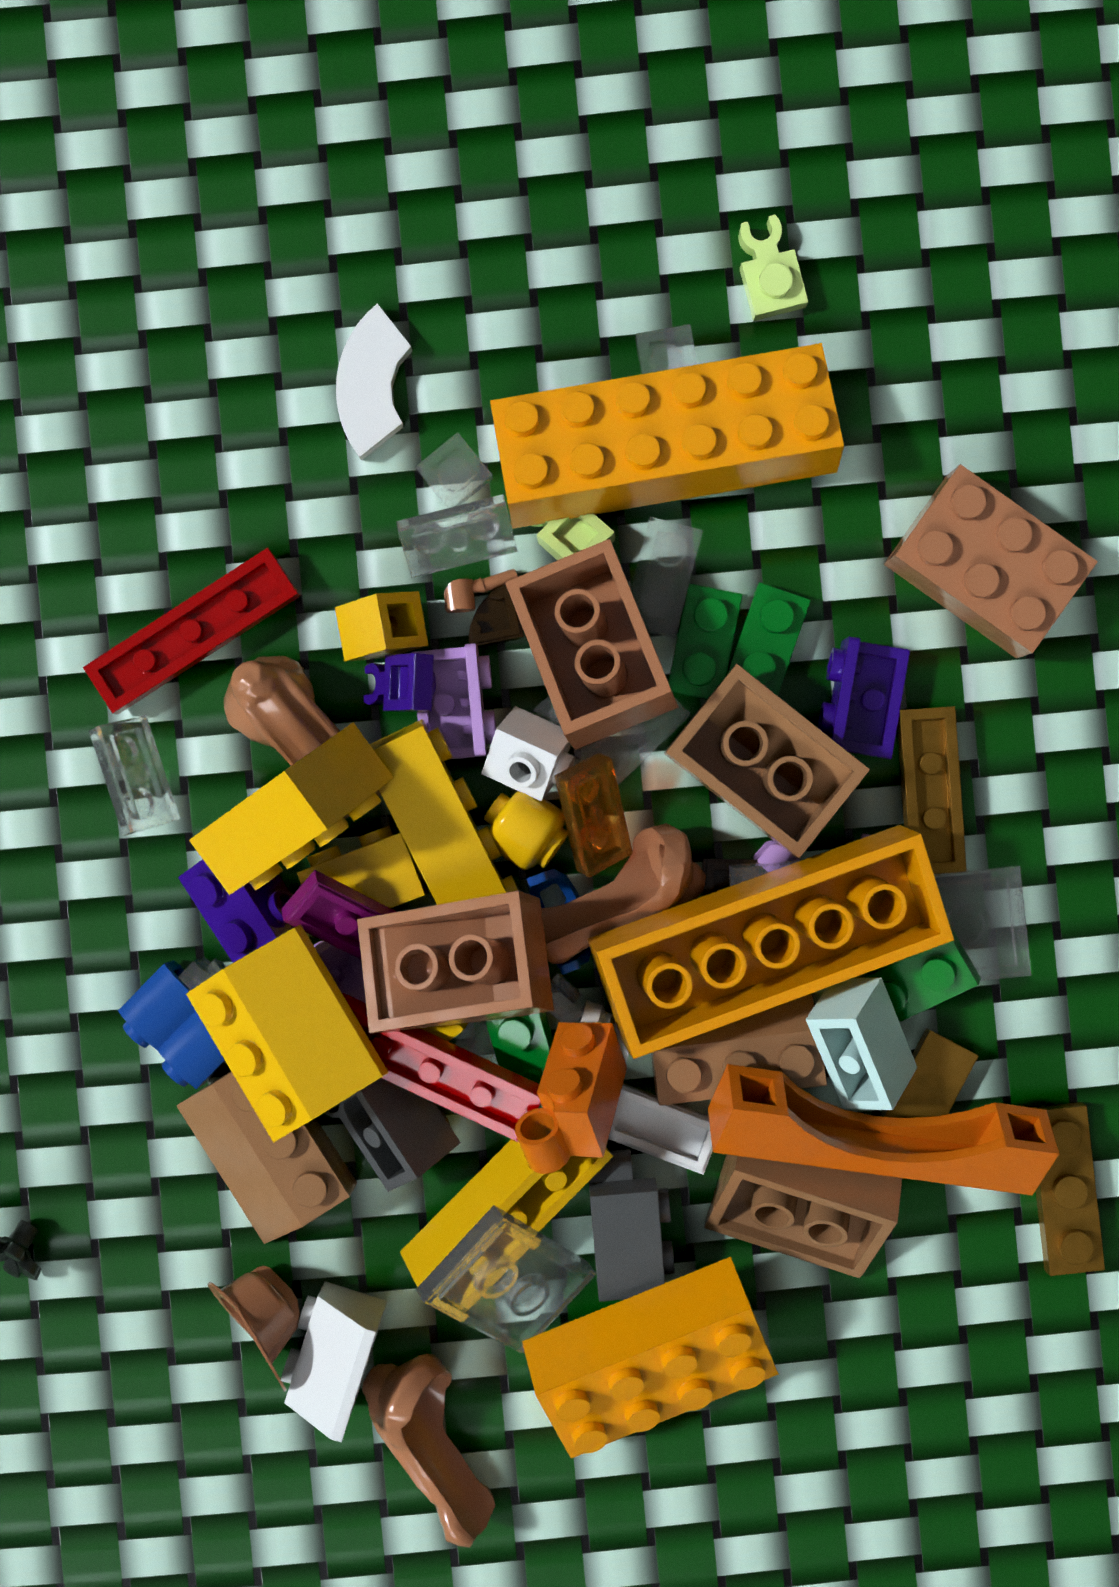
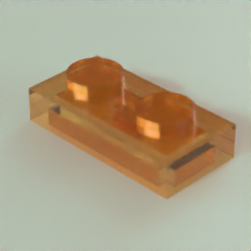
M597 753L554 775L577 871L590 878L632 855V846L612 758L602 753Z

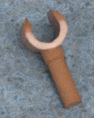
M507 570L483 579L453 580L444 591L446 612L464 613L475 611L474 594L485 593L506 585L505 582L518 577L516 570Z

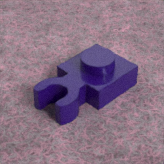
M421 653L385 655V664H367L365 666V673L374 675L375 689L372 694L364 695V703L383 706V711H432V697L436 690V676L433 672L434 655Z

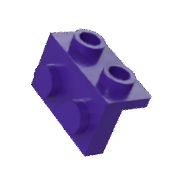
M851 636L841 641L840 648L833 647L829 656L826 674L827 680L835 681L831 703H822L817 728L849 753L892 759L910 650L861 642L860 638Z
M203 859L178 877L233 963L294 928V926L283 921L281 909L293 894L289 891L279 874L256 891L248 882L230 895Z

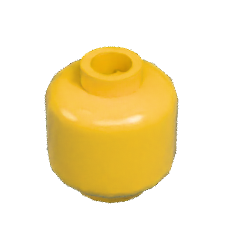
M519 791L511 798L501 793L484 817V820L491 824L489 832L502 857L522 870H529L537 864L545 868L569 834L563 828L565 815L561 809L545 798L539 801Z

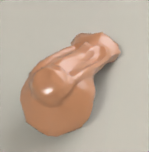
M286 656L258 657L255 660L243 662L233 671L223 699L224 710L229 724L251 741L275 748L290 766L340 732L328 716L315 704L312 683L298 661ZM378 790L376 794L380 797L381 794Z
M667 823L643 829L634 837L633 852L614 881L566 904L541 908L548 961L552 964H564L576 954L589 947L587 938L697 899L704 890L706 875L701 867L692 860L691 847L687 835Z
M433 1354L419 1355L400 1366L392 1363L377 1364L366 1375L362 1385L363 1394L368 1402L369 1416L376 1431L417 1488L432 1504H435L444 1530L445 1540L457 1546L470 1548L476 1537L487 1527L495 1508V1501L490 1489L475 1477L458 1449L445 1433L443 1425L445 1394L452 1380L451 1373L442 1364L441 1359Z

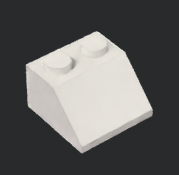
M325 1281L317 1298L309 1295L306 1298L298 1328L307 1332L301 1351L291 1348L281 1381L290 1384L284 1403L329 1439L342 1442L357 1400L387 1301Z

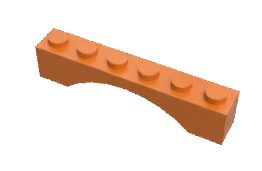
M727 1064L708 1106L713 1153L1031 1196H1033L1059 1156L1047 1110L994 1102L968 1111L933 1117L896 1118L872 1116L845 1110L821 1101L798 1087L783 1072Z

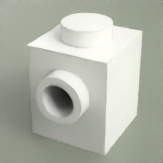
M515 706L496 728L481 774L542 801L554 784L561 787L565 784L576 757L568 753L571 744L564 736L561 726Z

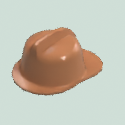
M260 1266L251 1272L245 1273L222 1289L209 1282L208 1287L233 1319L255 1341L284 1392L287 1391L272 1363L298 1328L300 1318L299 1304L292 1289L267 1266Z

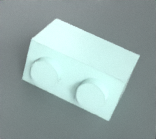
M851 978L827 987L806 1018V1022L843 1109L893 1110L915 1073L917 1065L882 978Z

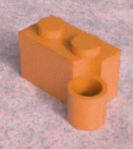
M558 1022L537 1091L543 1108L526 1112L515 1125V1134L529 1168L534 1172L548 1174L560 1170L567 1164L570 1156L604 1157L627 1070V1065L612 1023Z

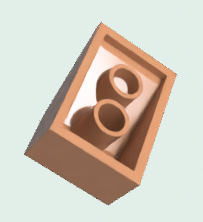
M513 891L357 919L369 1033L498 1020L554 1011L541 902L538 897L521 891Z

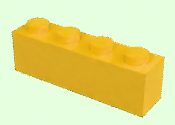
M421 719L370 744L394 777L380 788L379 792L437 905L520 891L512 875L502 879L493 861L502 855L489 832L488 826L480 830L477 829L469 812L476 808L477 804L465 779L461 777L455 781L453 780L444 762L453 758L438 727L429 731L424 720Z
M511 1139L400 1251L417 1288L455 1317L613 1157L611 1152L606 1147L604 1157L570 1156L567 1164L560 1170L541 1174L529 1168L519 1142Z

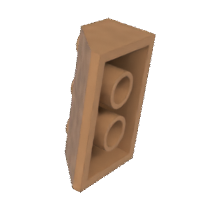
M738 664L733 667L664 752L667 757L797 858L802 856L870 770Z
M812 993L652 1052L651 1060L655 1093L659 1106L712 1100L727 1064L783 1072L801 1089L827 1086L825 1065L806 1022V1018L815 1006Z
M231 1071L176 1105L264 1244L307 1225L349 1198L357 1185V1181L316 1118L273 1143Z
M726 1154L706 1216L704 1228L860 1279L898 1223L902 1178Z

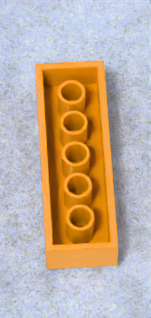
M822 343L490 400L512 529L544 524L545 521L568 517L573 519L579 518L580 515L592 513L596 515L833 474L838 471L844 449Z
M897 825L587 938L622 1042L632 1058L636 1059L954 941V937L921 833L902 825Z

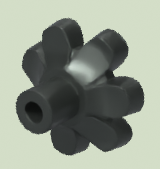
M20 1220L9 1237H0V1262L5 1261L3 1269L11 1276L19 1278L22 1272L28 1278L37 1280L42 1269L32 1260L28 1248L39 1233V1230L24 1220Z

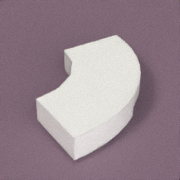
M378 304L365 314L349 336L339 361L336 377V400L340 421L351 446L361 461L404 428L394 408L393 385L399 367L413 351L411 345Z

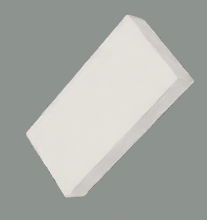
M623 1083L608 1139L704 1175L713 1151L709 1115L679 1104L659 1106L656 1095Z

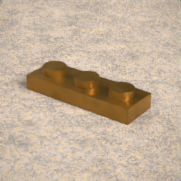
M955 706L900 710L897 733L904 827L921 833L934 874L967 872Z
M1077 1102L1031 1107L1047 1110L1059 1150V1156L1036 1189L1044 1270L1050 1276L1105 1270L1087 1106Z

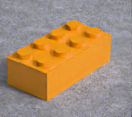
M731 1257L522 1341L535 1395L570 1458L584 1453L596 1452L608 1443L636 1432L648 1431L660 1422L687 1411L700 1410L712 1401L739 1390L754 1388L762 1381L779 1375Z

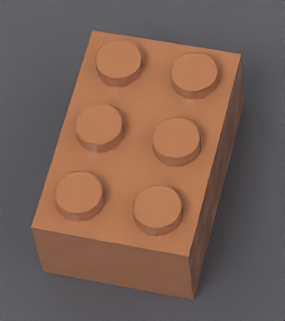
M959 464L944 478L887 558L884 565L1017 659L1032 654L1098 561Z
M610 539L505 582L563 734L575 750L679 708Z

